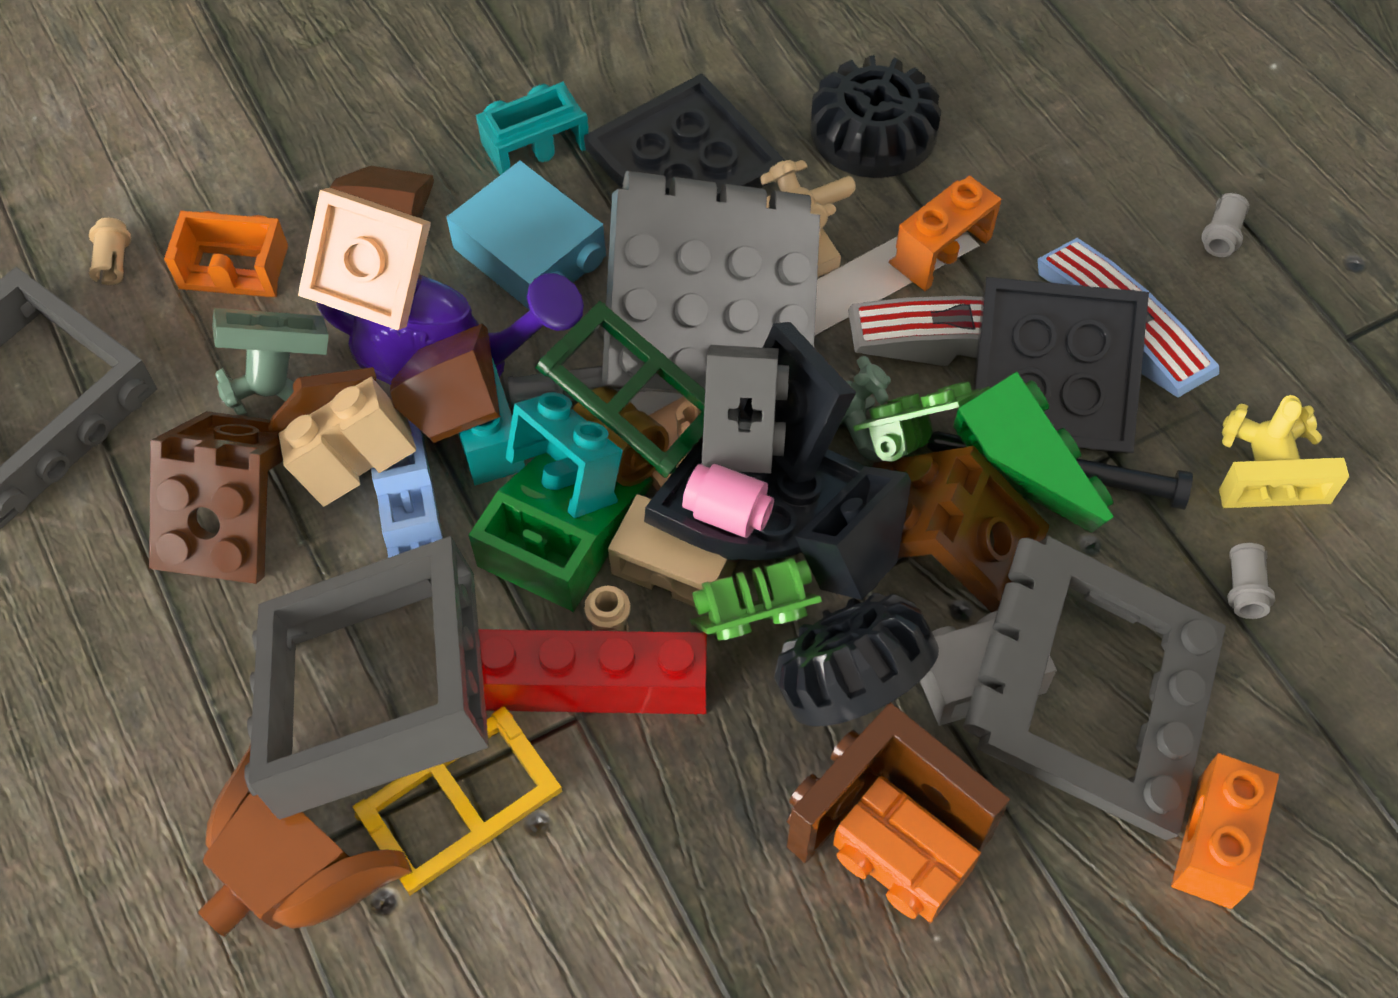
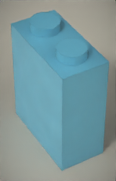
M518 161L446 217L453 248L527 309H529L527 300L528 287L535 278L545 273H556L574 283L583 274L594 271L606 256L603 224L522 161Z

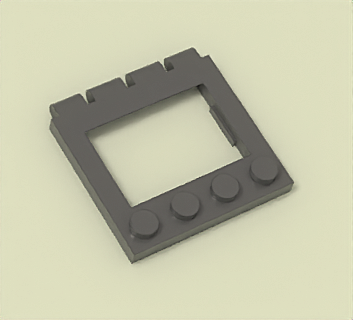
M1047 536L1040 542L1030 538L1020 539L1008 574L1009 579L1013 583L1005 585L993 628L1001 634H991L978 675V681L987 687L978 686L974 688L963 728L970 734L980 738L978 750L1164 840L1178 837L1180 835L1226 626L1050 536ZM1068 587L1085 595L1084 600L1132 624L1139 622L1163 635L1161 647L1165 651L1161 670L1153 675L1149 697L1153 702L1148 723L1141 725L1136 749L1140 753L1135 776L1128 778V780L1028 732Z

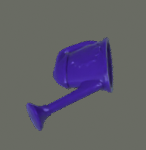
M545 273L535 278L529 285L527 293L530 310L508 328L500 332L489 333L491 354L499 377L504 372L505 360L543 326L556 331H562L574 327L580 321L584 309L582 295L575 284L569 279L556 273ZM421 274L418 276L407 327L400 330H395L317 302V308L323 318L335 328L350 335L348 342L349 350L356 363L362 369L374 367L376 378L390 385L391 380L418 349L480 325L472 314V309L467 299L460 292Z

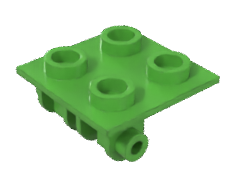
M966 381L937 389L938 392L919 397V393L895 398L887 401V404L870 408L871 418L854 425L853 428L854 431L869 428L876 455L884 461L893 462L928 443L933 433L929 414L961 407L990 389V387L971 390L970 382Z
M789 558L786 561L764 566L771 596H769L761 569L759 567L752 569L753 580L759 599L756 601H752L748 583L743 572L735 574L742 605H739L731 576L702 583V589L692 592L698 615L707 612L708 614L690 619L692 626L704 633L716 635L717 640H726L750 633L752 631L750 622L756 620L773 619L774 624H781L803 618L808 615L806 606L822 602L819 595L804 591L803 585L812 583L807 562L804 560L796 563L793 558Z

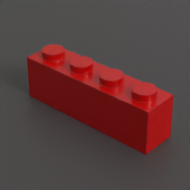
M479 629L486 711H497L504 706L508 711L706 714L707 634L704 632Z

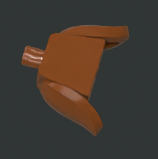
M249 746L244 757L220 792L207 823L205 843L208 851L204 855L203 863L224 885L198 911V914L223 937H226L250 911L275 930L284 925L291 929L314 926L335 918L386 884L411 874L412 870L404 852L399 850L368 851L349 857L303 812L279 820L258 795L252 796L247 787L244 770L245 766L250 763Z

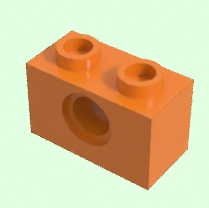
M1217 753L1198 779L1171 884L1172 888L1229 909H1233L1253 889L1279 774Z

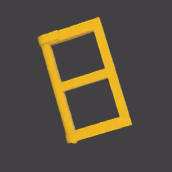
M504 706L486 719L488 739L499 732L537 787L486 822H483L446 768L457 759L396 779L367 799H362L352 806L355 811V818L363 823L380 850L388 849L403 852L378 812L433 776L470 830L464 837L417 869L413 867L405 855L412 873L399 878L409 896L562 792V787L523 734V731L513 719L512 713Z

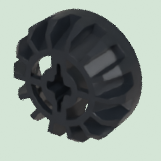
M875 55L866 57L862 68H858L853 60L847 61L839 66L838 72L833 71L825 75L820 81L819 91L813 94L810 123L813 143L818 152L830 164L856 176L886 178L906 173L924 162L935 147L942 111L938 107V91L929 82L925 83L926 76L915 67L904 74L903 63L897 58L892 59L889 67L876 65ZM899 92L907 95L910 98L900 96Z
M873 593L865 602H860L855 598L849 599L845 608L833 613L826 609L822 612L823 618L815 624L801 625L798 637L784 642L782 653L778 655L774 679L790 711L799 723L808 726L835 725L874 712L913 688L935 664L939 654V646L921 610L913 602L895 594L884 596L880 593Z

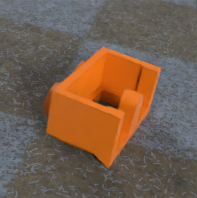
M970 175L964 180L955 181L900 224L896 242L897 253L888 263L922 290H928L933 283L936 259L945 264H952L957 260L960 246L955 240L968 230L983 243L988 242L992 238L1002 199Z
M180 211L164 260L178 289L276 298L278 279L288 249V243L280 221L277 218H268L261 215H228L212 211ZM203 253L214 254L209 266L199 265ZM226 255L257 257L254 264L255 270L235 268L232 260Z

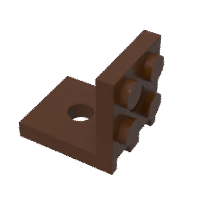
M206 411L151 440L149 569L257 584L265 577L268 471L283 462L279 432L268 430V425L271 422L270 419ZM199 507L208 508L217 515L220 522L218 533L207 532L200 526L197 520Z
M974 446L903 457L893 462H874L872 467L906 472L911 480L898 558L932 554L991 613L998 611L1005 585L1013 583L1009 579L1008 574L1018 541L1022 538H1030L1040 542L1045 539L1050 525ZM991 530L994 535V549L992 548L990 542Z
M889 703L861 734L851 730L845 735L830 756L834 763L820 779L815 774H811L795 790L789 800V803L794 807L787 820V823L790 825L787 848L806 863L833 834L843 819L860 802L863 795L881 775L980 852L992 839L1010 799L894 704Z

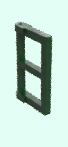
M601 301L542 356L536 366L538 371L544 376L551 378L656 468L655 470L664 478L676 471V466L703 437L705 389ZM600 326L645 363L608 403L603 401L562 366ZM656 374L701 411L697 418L666 452H663L619 414Z

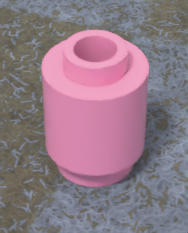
M699 464L689 478L682 506L693 511V516L697 520L748 538L753 529L762 531L765 528L773 509L774 498L767 496L768 484L766 482L718 464H713L710 468Z

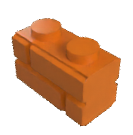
M882 775L878 777L863 795L860 802L853 807L839 824L833 843L840 850L837 853V858L851 873L862 879H866L870 874L889 889L886 897L897 910L911 919H916L920 914L930 923L934 921L953 894L956 893L967 879L981 855L979 850Z

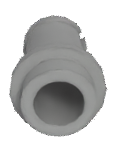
M1226 193L1222 195L1221 199L1218 198L1212 221L1203 229L1201 238L1206 251L1211 255L1227 257L1241 247L1243 242L1241 228L1249 211V203L1244 196L1236 193Z
M1242 543L1231 548L1229 552L1233 589L1227 595L1228 603L1234 608L1237 616L1246 619H1257L1266 616L1270 612V607L1276 601L1274 591L1268 587L1267 550L1265 551V547L1257 543Z

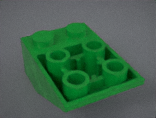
M1015 372L958 408L953 428L966 447L974 446L1017 492L1090 533L1114 517L1108 507L1114 504L1110 493L1097 476L1094 475L1088 479L1076 461L1077 458L1081 457L1079 447L1065 428L1062 427L1056 431L1044 413L1050 408L1048 401L1034 381L1030 380L1024 383L1018 372Z
M544 453L531 460L496 492L468 536L477 567L574 612L609 555L608 547L635 496L639 494L645 497L654 481L653 477L649 476L641 483L631 487L622 486L616 481L614 493L618 499L617 503L573 518L567 511L569 501L573 497L575 484L558 490L545 488L541 483L544 466L556 460L548 453Z

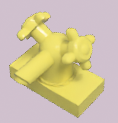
M1289 395L1283 398L1273 418L1269 421L1257 423L1245 418L1248 405L1242 403L1237 405L1236 409L1232 410L1229 416L1224 419L1222 430L1223 445L1231 448L1235 437L1251 443L1254 461L1233 462L1219 488L1223 508L1331 504L1349 478L1344 458L1300 459L1295 439L1298 437L1307 438L1312 444L1316 445L1322 440V435L1316 430L1317 420L1313 414V407L1309 405L1302 407L1299 398Z

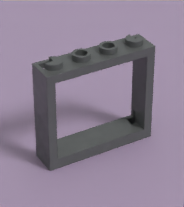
M17 266L0 279V347L41 313L113 368L0 466V529L18 513L21 515L28 504L52 483L60 480L67 473L68 469L93 446L103 442L113 428L131 412L142 407L141 403L158 389L139 357Z
M451 536L258 604L257 630L253 631L252 635L256 651L255 672H252L250 675L253 711L252 716L247 721L248 734L251 740L250 763L245 766L244 774L247 787L252 796L258 795L279 820L489 748L474 573ZM432 597L439 704L292 754L296 644Z

